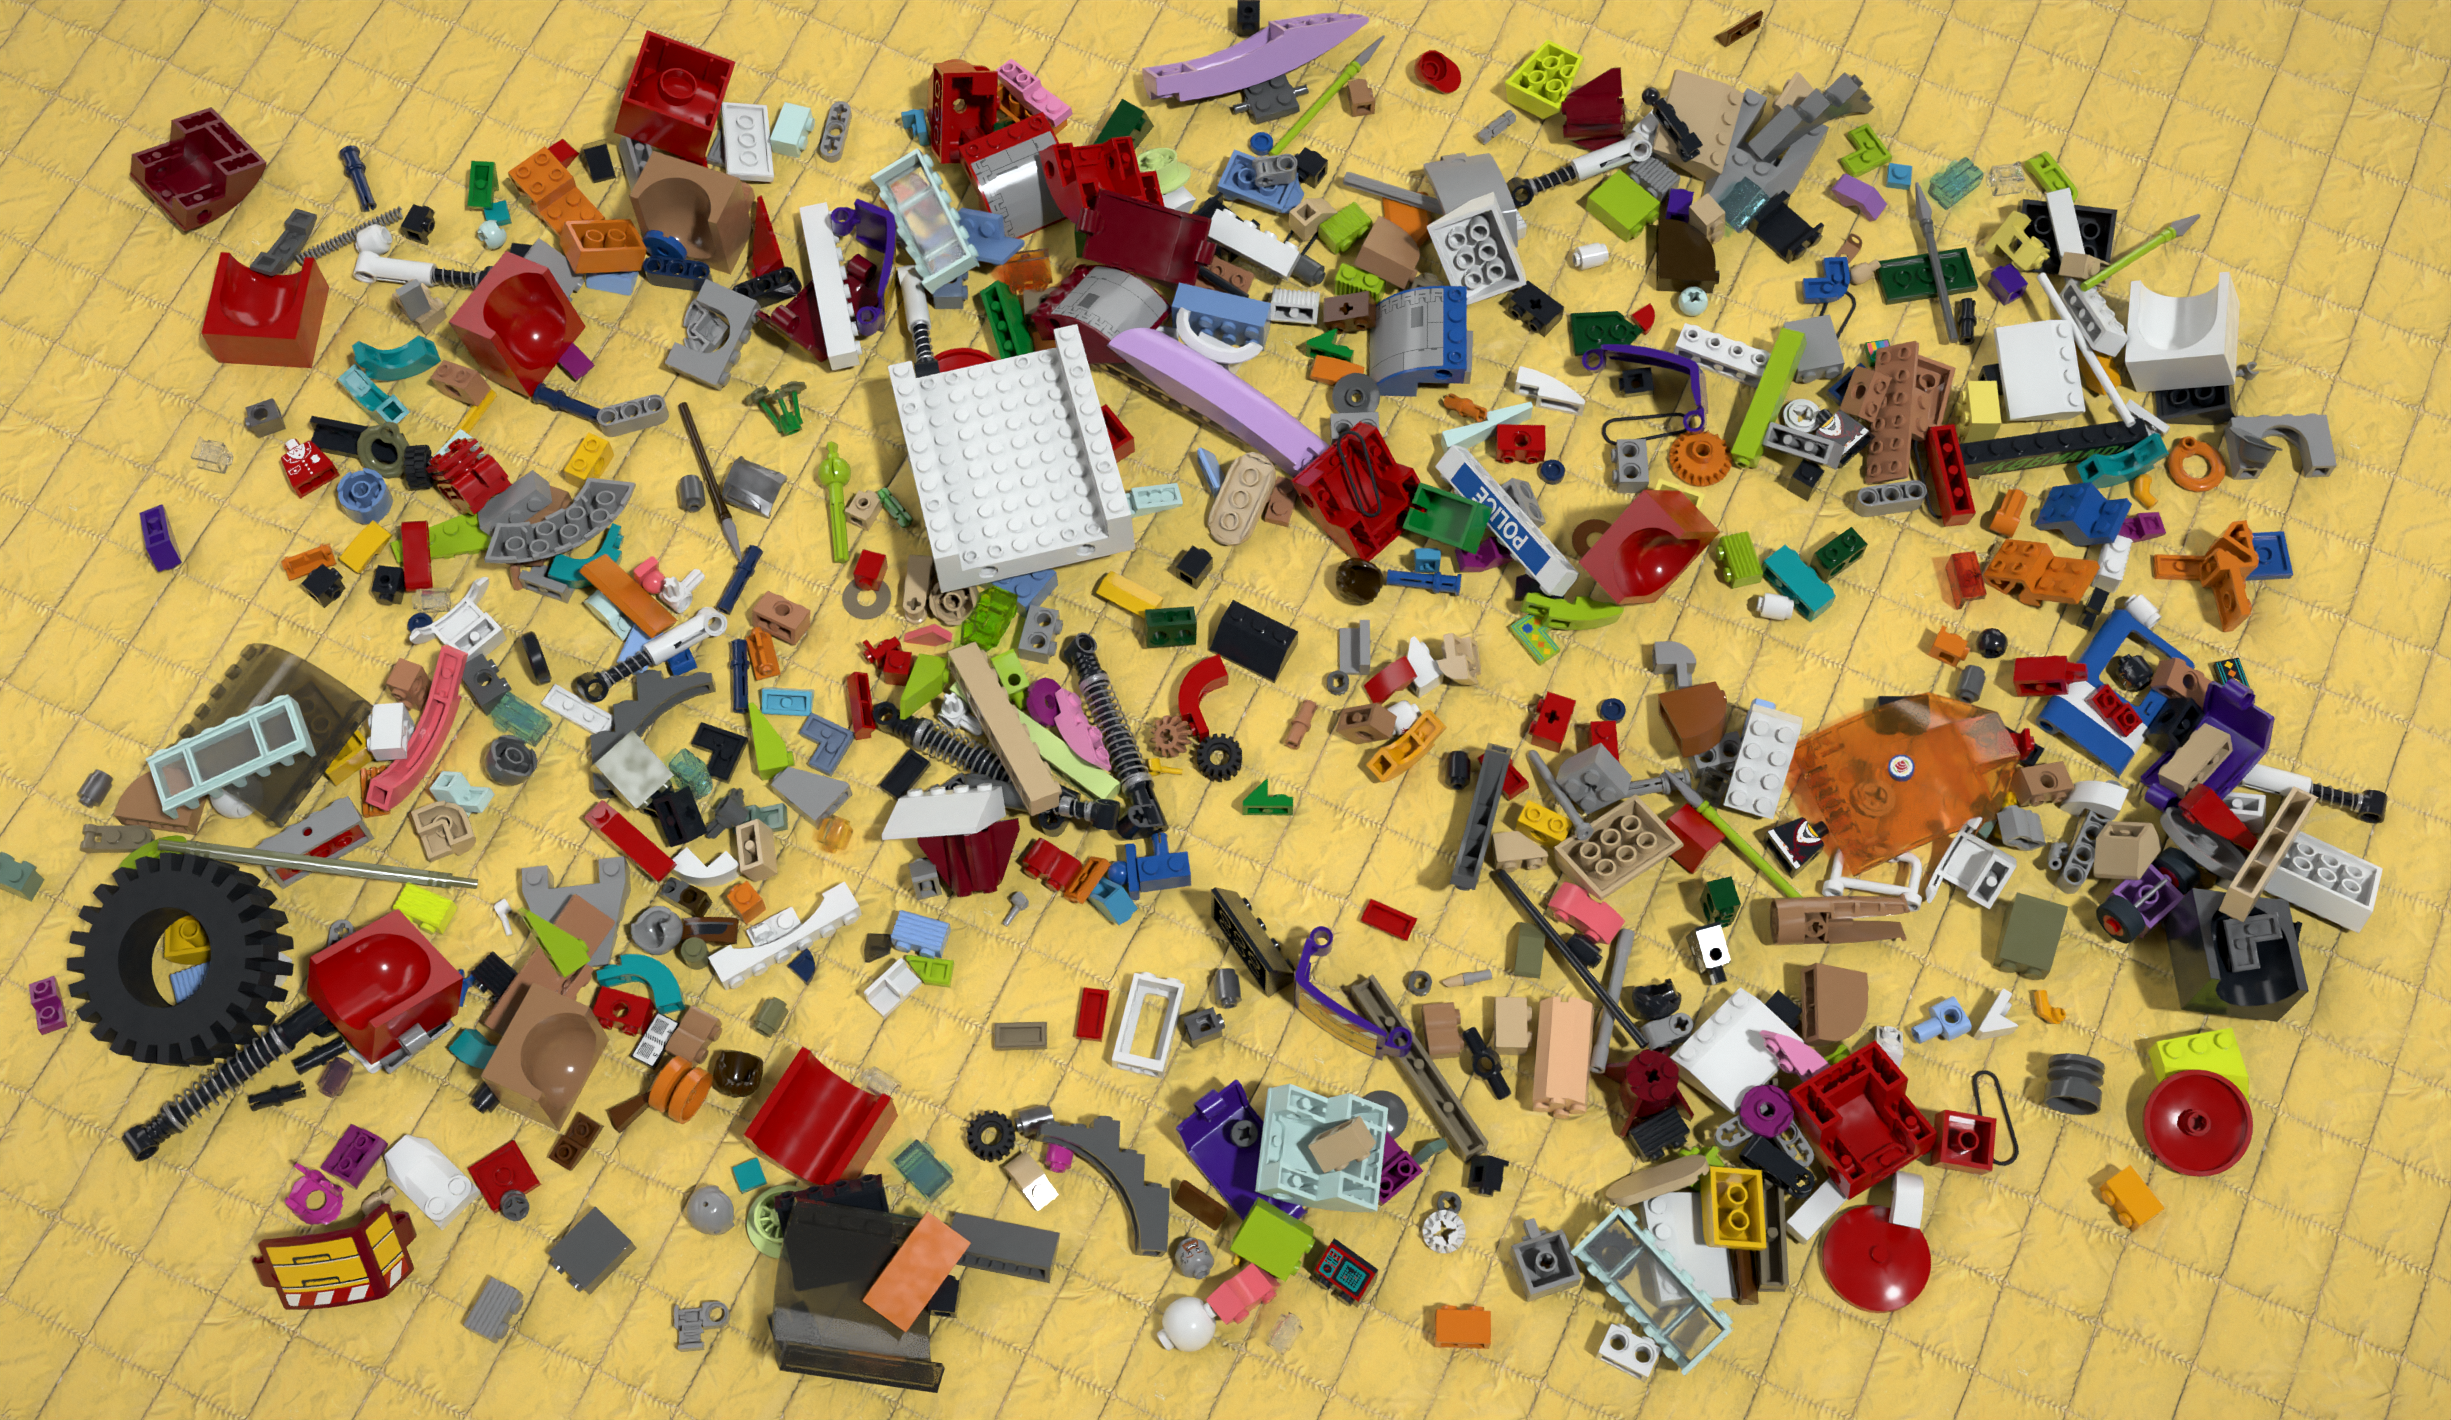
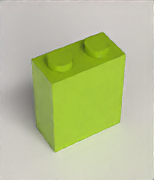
M1619 169L1588 196L1586 210L1627 243L1631 238H1637L1648 223L1653 224L1657 220L1661 202Z
M1257 1197L1231 1240L1229 1250L1286 1282L1290 1274L1295 1276L1302 1263L1299 1259L1302 1254H1308L1315 1243V1239H1313L1314 1229Z

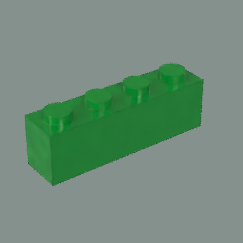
M997 280L980 291L1001 359L1035 352L1015 288Z

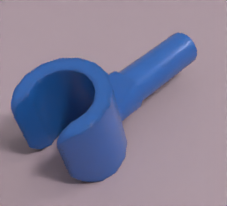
M461 969L459 973L463 977L459 1007H463L468 988L472 987L475 981L472 975L464 979L465 972Z

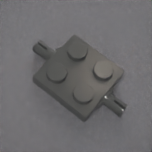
M1284 73L1265 82L1243 88L1242 92L1245 102L1233 105V111L1235 114L1248 111L1254 117L1256 124L1298 113L1300 109L1296 97L1308 94V87L1305 84L1293 88Z

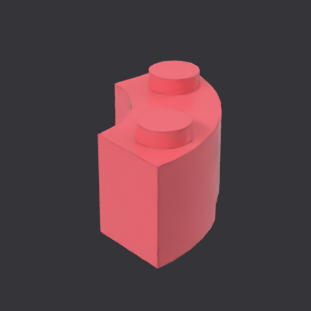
M1565 881L1548 904L1554 912V917L1559 922L1574 926L1594 944L1598 942L1609 945L1625 922L1606 902L1598 903L1589 896L1587 890Z
M1251 1263L1239 1274L1221 1284L1206 1301L1226 1325L1234 1321L1238 1325L1260 1303L1263 1302L1266 1305L1277 1296L1275 1291L1281 1285L1271 1273Z

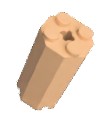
M1555 996L1540 1001L1532 1100L1534 1111L1554 1113V1117L1559 1119H1567L1570 1114L1586 1113L1594 1022V1008L1591 1002L1576 997H1568V1002H1561V997Z

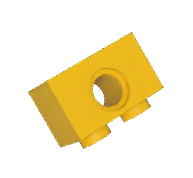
M588 432L564 469L570 485L582 489L587 478L600 479L614 457L609 441Z
M1528 800L1517 820L1515 831H1519L1527 838L1554 850L1555 846L1569 838L1573 823L1570 819Z

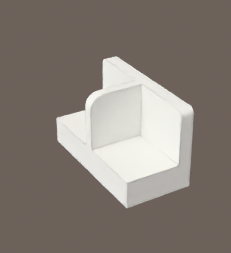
M900 958L864 991V996L867 1003L885 1019L918 989L922 982L907 968L905 960Z

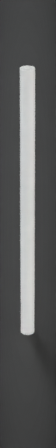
M2045 273L2039 274L2037 280L2061 319L2071 320L2073 337L2124 423L2127 427L2133 426L2136 421Z

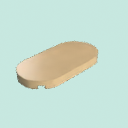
M1250 452L1242 457L1239 456L1231 464L1208 517V526L1216 541L1228 546H1237L1246 542L1253 534L1276 481L1274 465L1267 457L1259 453Z
M1703 1155L1685 1156L1620 1179L1608 1188L1606 1196L1612 1206H1615L1616 1203L1621 1207L1630 1206L1692 1185L1699 1180L1698 1175L1701 1173L1706 1175L1710 1166Z

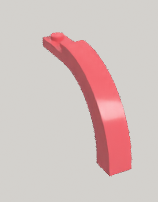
M447 644L441 646L425 709L413 735L408 741L407 759H396L385 771L371 779L365 802L389 811L414 790L430 769L449 734L460 704L461 696L458 695L468 653Z

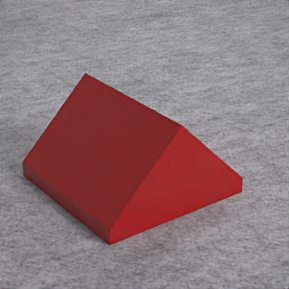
M1688 803L1673 814L1665 823L1683 843V847L1670 856L1692 874L1697 871L1726 837L1725 834Z

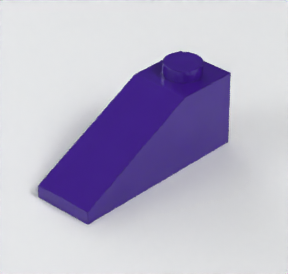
M161 504L140 512L146 550L158 572L172 569L182 563L180 551L164 505Z

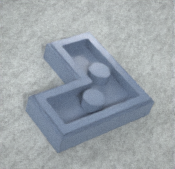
M812 712L799 732L801 737L819 745L808 763L809 767L829 777H832L855 739L854 732Z

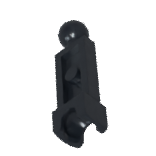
M1646 88L1642 92V100L1646 105L1653 106L1652 113L1677 145V154L1685 163L1700 154L1698 148L1703 146L1700 139L1694 132L1689 133L1686 123L1679 120L1674 107L1670 103L1667 104L1664 98L1660 99L1659 91L1656 88Z

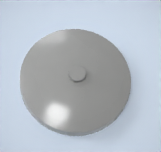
M2167 808L2161 815L2160 822L2173 842L2195 864L2220 877L2233 881L2247 860L2242 851L2231 840L2197 823L2190 824L2181 815L2184 812L2181 808Z

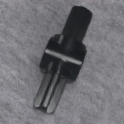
M1476 1027L1465 1030L1462 1036L1473 1054L1470 1058L1473 1062L1474 1072L1482 1080L1487 1079L1498 1100L1508 1097L1511 1094V1090L1500 1072L1503 1070V1067L1501 1066L1499 1054L1491 1046L1486 1047ZM1482 1057L1491 1060L1492 1069L1483 1067L1481 1063Z

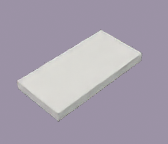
M723 102L721 106L726 174L738 177L740 180L773 182L774 171L767 105Z

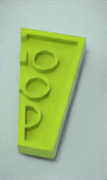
M478 512L475 515L469 513L462 514L429 527L431 562L436 558L444 557L445 559L455 558V555L466 553L473 555L479 554L480 551L488 550L492 537L480 529ZM401 538L390 544L400 567H403Z

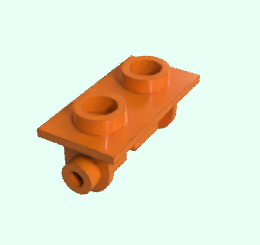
M322 543L317 548L289 558L286 556L281 561L289 581L310 574L312 570L318 568L321 564H324L326 567L337 564L330 543L325 545Z
M761 627L753 628L752 633L746 637L756 680L781 675L771 634L763 631Z

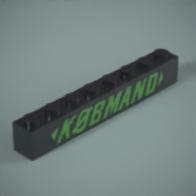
M2143 418L2134 419L2136 423L2131 427H2127L2124 421L1962 443L1959 445L1968 478L2080 462L2093 454L2114 455L2130 449L2149 435Z

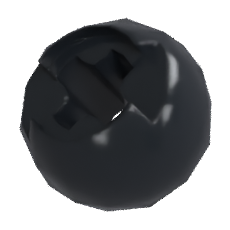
M1995 628L1983 630L1979 633L1976 640L1977 650L1986 658L2002 656L2008 646L2006 635Z

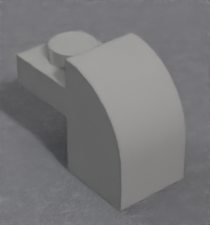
M1674 641L1654 642L1652 650L1654 674H1674L1675 690L1692 687L1691 673H1694L1696 659L1692 651L1685 645Z

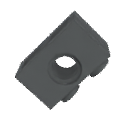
M480 654L466 663L462 680L486 716L512 701L508 693L512 689L504 677L499 679L496 673L499 672V669L492 659L487 661L484 655ZM491 681L489 685L482 686L484 682Z

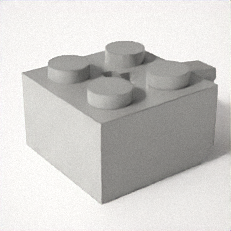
M1599 743L1566 759L1560 766L1556 782L1561 786L1570 802L1574 800L1588 815L1626 797L1632 776L1603 744Z
M1535 1218L1524 1221L1523 1227L1526 1236L1522 1237L1523 1242L1511 1245L1509 1253L1527 1301L1530 1302L1578 1286L1581 1281V1275L1563 1230L1560 1229L1546 1234L1545 1230L1539 1231ZM1541 1261H1544L1545 1264H1550L1549 1269H1546L1544 1266L1541 1267Z

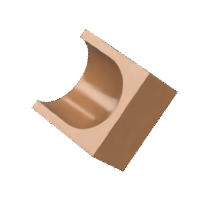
M653 151L629 195L643 238L647 231H662L664 237L669 238L671 236L682 243L687 251L686 260L704 262L709 268L731 275L753 231L740 178Z
M533 982L485 1067L481 1078L505 1108L560 1131L610 1039L589 1006Z

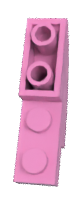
M1013 59L1008 60L995 70L998 71L1000 82L1032 115L1044 112L1048 122L1057 127L1073 114L1071 107L1042 87L1039 78Z
M1061 688L1055 692L1061 713L1054 717V720L1063 739L1084 760L1106 771L1111 770L1109 753L1104 748L1101 731L1096 726L1088 724V719L1081 708L1082 702L1080 697L1074 692L1071 693Z
M1762 1030L1759 1033L1765 1041L1764 1046L1779 1060V1067L1786 1073L1798 1074L1803 1082L1830 1067L1829 1063L1820 1054L1799 1040Z

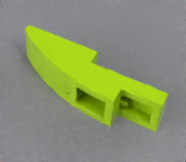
M1527 593L1521 603L1520 611L1544 617L1542 626L1564 630H1586L1604 627L1617 622L1624 608L1618 607L1611 602L1595 601L1588 596H1576L1571 604L1564 599H1551L1544 597L1540 593Z

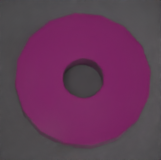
M1045 677L1031 683L1027 691L1029 692V697L1026 699L1029 713L1034 721L1043 724L1046 728L1056 726L1054 717L1061 713L1055 696V692L1060 690L1061 687L1053 679Z
M1774 1085L1753 1087L1745 1094L1740 1104V1117L1743 1125L1750 1133L1758 1134L1764 1138L1780 1136L1789 1128L1793 1120L1794 1111L1789 1096L1782 1089ZM1763 1105L1770 1106L1774 1111V1115L1772 1117H1764L1760 1113V1107Z

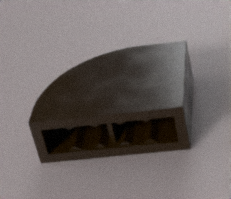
M1659 219L1656 230V291L1682 292L1688 287L1696 286L1703 289L1705 293H1713L1714 285L1719 284L1720 272L1716 270L1715 254L1709 240L1701 231L1688 223L1673 219Z

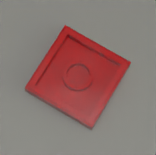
M512 1140L467 1168L494 1213L502 1210L500 1206L501 1198L509 1190L516 1189L526 1195L541 1185L515 1140Z

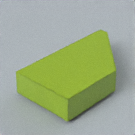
M913 955L906 956L907 962L925 985L950 988L954 960L931 959Z

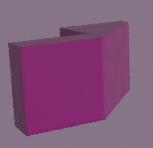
M1489 537L1478 547L1476 555L1458 548L1454 550L1460 571L1483 572L1513 562L1512 552L1507 547L1501 545L1497 541V537Z

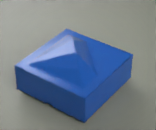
M689 648L667 660L673 675H681L698 668Z

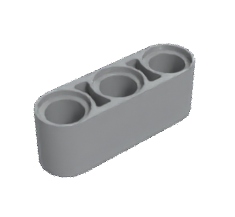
M657 394L602 408L597 414L601 431L607 437H616L665 423L669 417V411L664 398Z
M1918 480L1864 487L1859 491L1853 508L1855 513L1861 517L1914 511L1921 507L1927 493V488ZM1886 497H1890L1894 501L1888 500ZM1862 500H1866L1871 504H1866Z

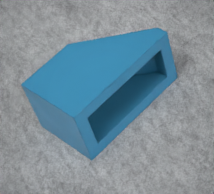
M1104 877L1100 879L1087 898L1108 920L1119 926L1128 921L1138 909L1121 885Z

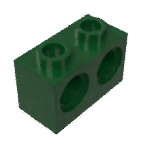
M1850 527L1816 551L1810 567L1827 583L1861 559L1868 544Z
M1194 606L1146 609L1144 631L1147 648L1196 645L1197 621Z
M1732 876L1706 883L1700 903L1707 924L1720 921L1721 928H1725L1734 922L1741 903Z

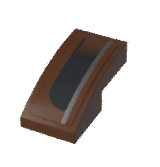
M730 917L684 918L681 943H684L689 938L697 937L714 947L737 944L739 919Z

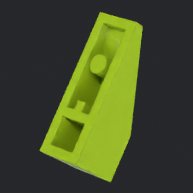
M919 653L900 699V719H907L942 693L945 683L949 684L952 672L948 669V658Z
M753 702L748 703L762 781L774 779L779 772H784L787 767L795 766L793 752L787 750L783 739Z
M523 907L518 909V912L558 975L566 978L591 961L587 955L589 948L581 938L578 940Z

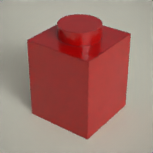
M863 549L853 573L855 585L866 591H879L888 569L886 555Z
M887 649L883 669L886 684L907 685L914 667L912 652Z

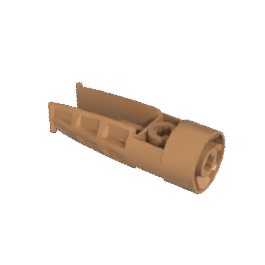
M1900 894V898L1877 896L1773 898L1770 906L1772 940L1774 945L1841 944L1900 937L1902 941H1906L1907 938L1901 922L1858 921L1852 918L1909 913L1910 909L1904 894Z

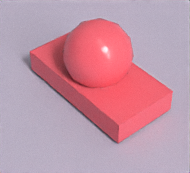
M651 556L634 569V580L649 593L657 594L662 591L665 585V576L659 571V562L654 556Z

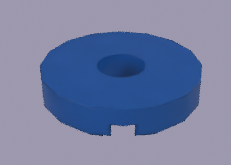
M647 231L642 241L647 248V252L652 256L686 260V248L676 238L671 236L669 238L664 237L662 231Z

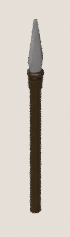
M682 402L678 407L716 506V513L719 523L722 524L723 535L739 561H742L736 525L732 521V515L722 499L687 402Z

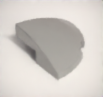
M695 298L693 299L686 312L683 324L687 327L688 339L684 338L685 346L700 353H712L729 336L730 326L712 311L701 307Z

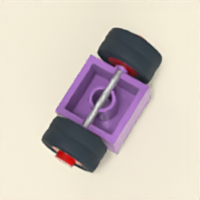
M2174 847L2166 848L2153 860L2139 880L2126 879L2097 908L2096 916L2100 925L2112 938L2121 943H2130L2137 936L2142 939L2166 918L2184 898V894L2188 893L2199 883L2201 875L2198 867L2183 851Z

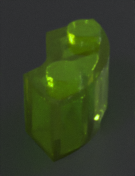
M997 586L980 592L973 612L962 622L960 645L965 646L976 642L979 649L985 652L997 647L1012 618L1017 614L1018 607L1016 604L1018 595Z

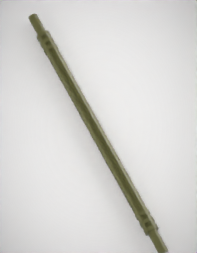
M159 839L158 850L193 854L216 860L401 883L409 882L417 885L449 889L451 886L477 889L478 879L453 876V873L190 840L184 843Z

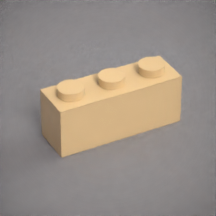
M2204 723L2191 734L2190 739L2183 747L2177 749L2174 757L2160 768L2158 773L2160 784L2176 793L2178 798L2183 799L2198 783L2203 784L2233 751L2230 734Z

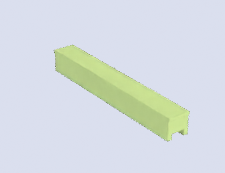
M956 681L951 686L950 691L955 693L957 698L964 701L970 708V713L975 715ZM1017 708L1021 724H1026L1032 743L1036 742L1042 761L1048 763L1053 773L1093 802L1096 799L1113 800L1117 794L1121 793V786L1118 780L1100 767L1081 758L1068 744Z

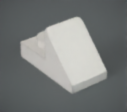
M2004 988L2002 989L1975 1033L1974 1039L1982 1040L2014 1033L2018 1025L2005 1017L2012 1006L2008 1002L2012 995L2011 992Z

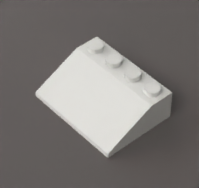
M1494 192L1468 201L1427 226L1450 285L1467 286V305L1526 285L1524 267Z
M2046 320L1993 329L2008 421L2070 420L2086 411L2071 320Z
M983 783L977 785V788H969V785H959L953 787L954 790H946L945 787L931 788L930 792H923L922 788L908 790L905 796L898 799L882 833V840L978 833L1006 816L1002 786L992 787V783Z
M2300 832L2264 890L2273 896H2278L2291 902L2297 907L2307 909L2321 918L2331 920L2345 929L2359 933L2373 912L2383 868L2304 832Z
M1740 987L1670 1059L1677 1064L1679 1068L1678 1074L1681 1079L1735 1115L1740 1109V1104L1745 1094L1753 1087L1763 1086L1780 1069L1778 1065L1779 1060L1764 1046L1765 1041L1759 1033L1762 1030L1789 1036L1802 1043L1804 1041L1765 1004Z
M1669 1192L1639 1202L1643 1230L1647 1228L1656 1237L1657 1240L1654 1243L1661 1251L1665 1248L1676 1259L1673 1264L1680 1271L1685 1269L1694 1278L1695 1281L1692 1284L1699 1292L1704 1289L1714 1301L1738 1298L1729 1249L1708 1247L1705 1242L1701 1193ZM1647 1251L1657 1308L1689 1305L1693 1299Z

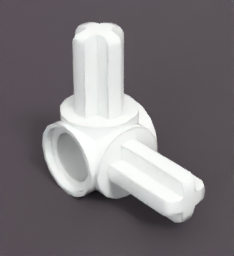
M694 569L681 583L674 576L671 578L666 577L664 579L665 585L660 592L659 598L677 613H682L692 603L693 596L691 592L705 579V575L699 569Z
M952 692L950 695L946 693L943 697L944 702L941 706V711L937 715L940 722L950 729L963 727L977 737L983 735L984 730L978 719L970 715L968 705L957 698L955 693Z

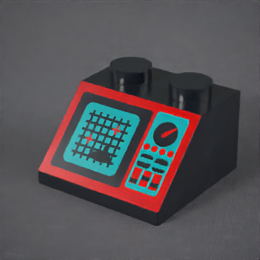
M1335 1238L1328 1246L1314 1271V1277L1317 1278L1316 1283L1327 1291L1332 1289L1339 1294L1337 1297L1347 1306L1353 1304L1357 1308L1375 1285L1378 1276V1269Z

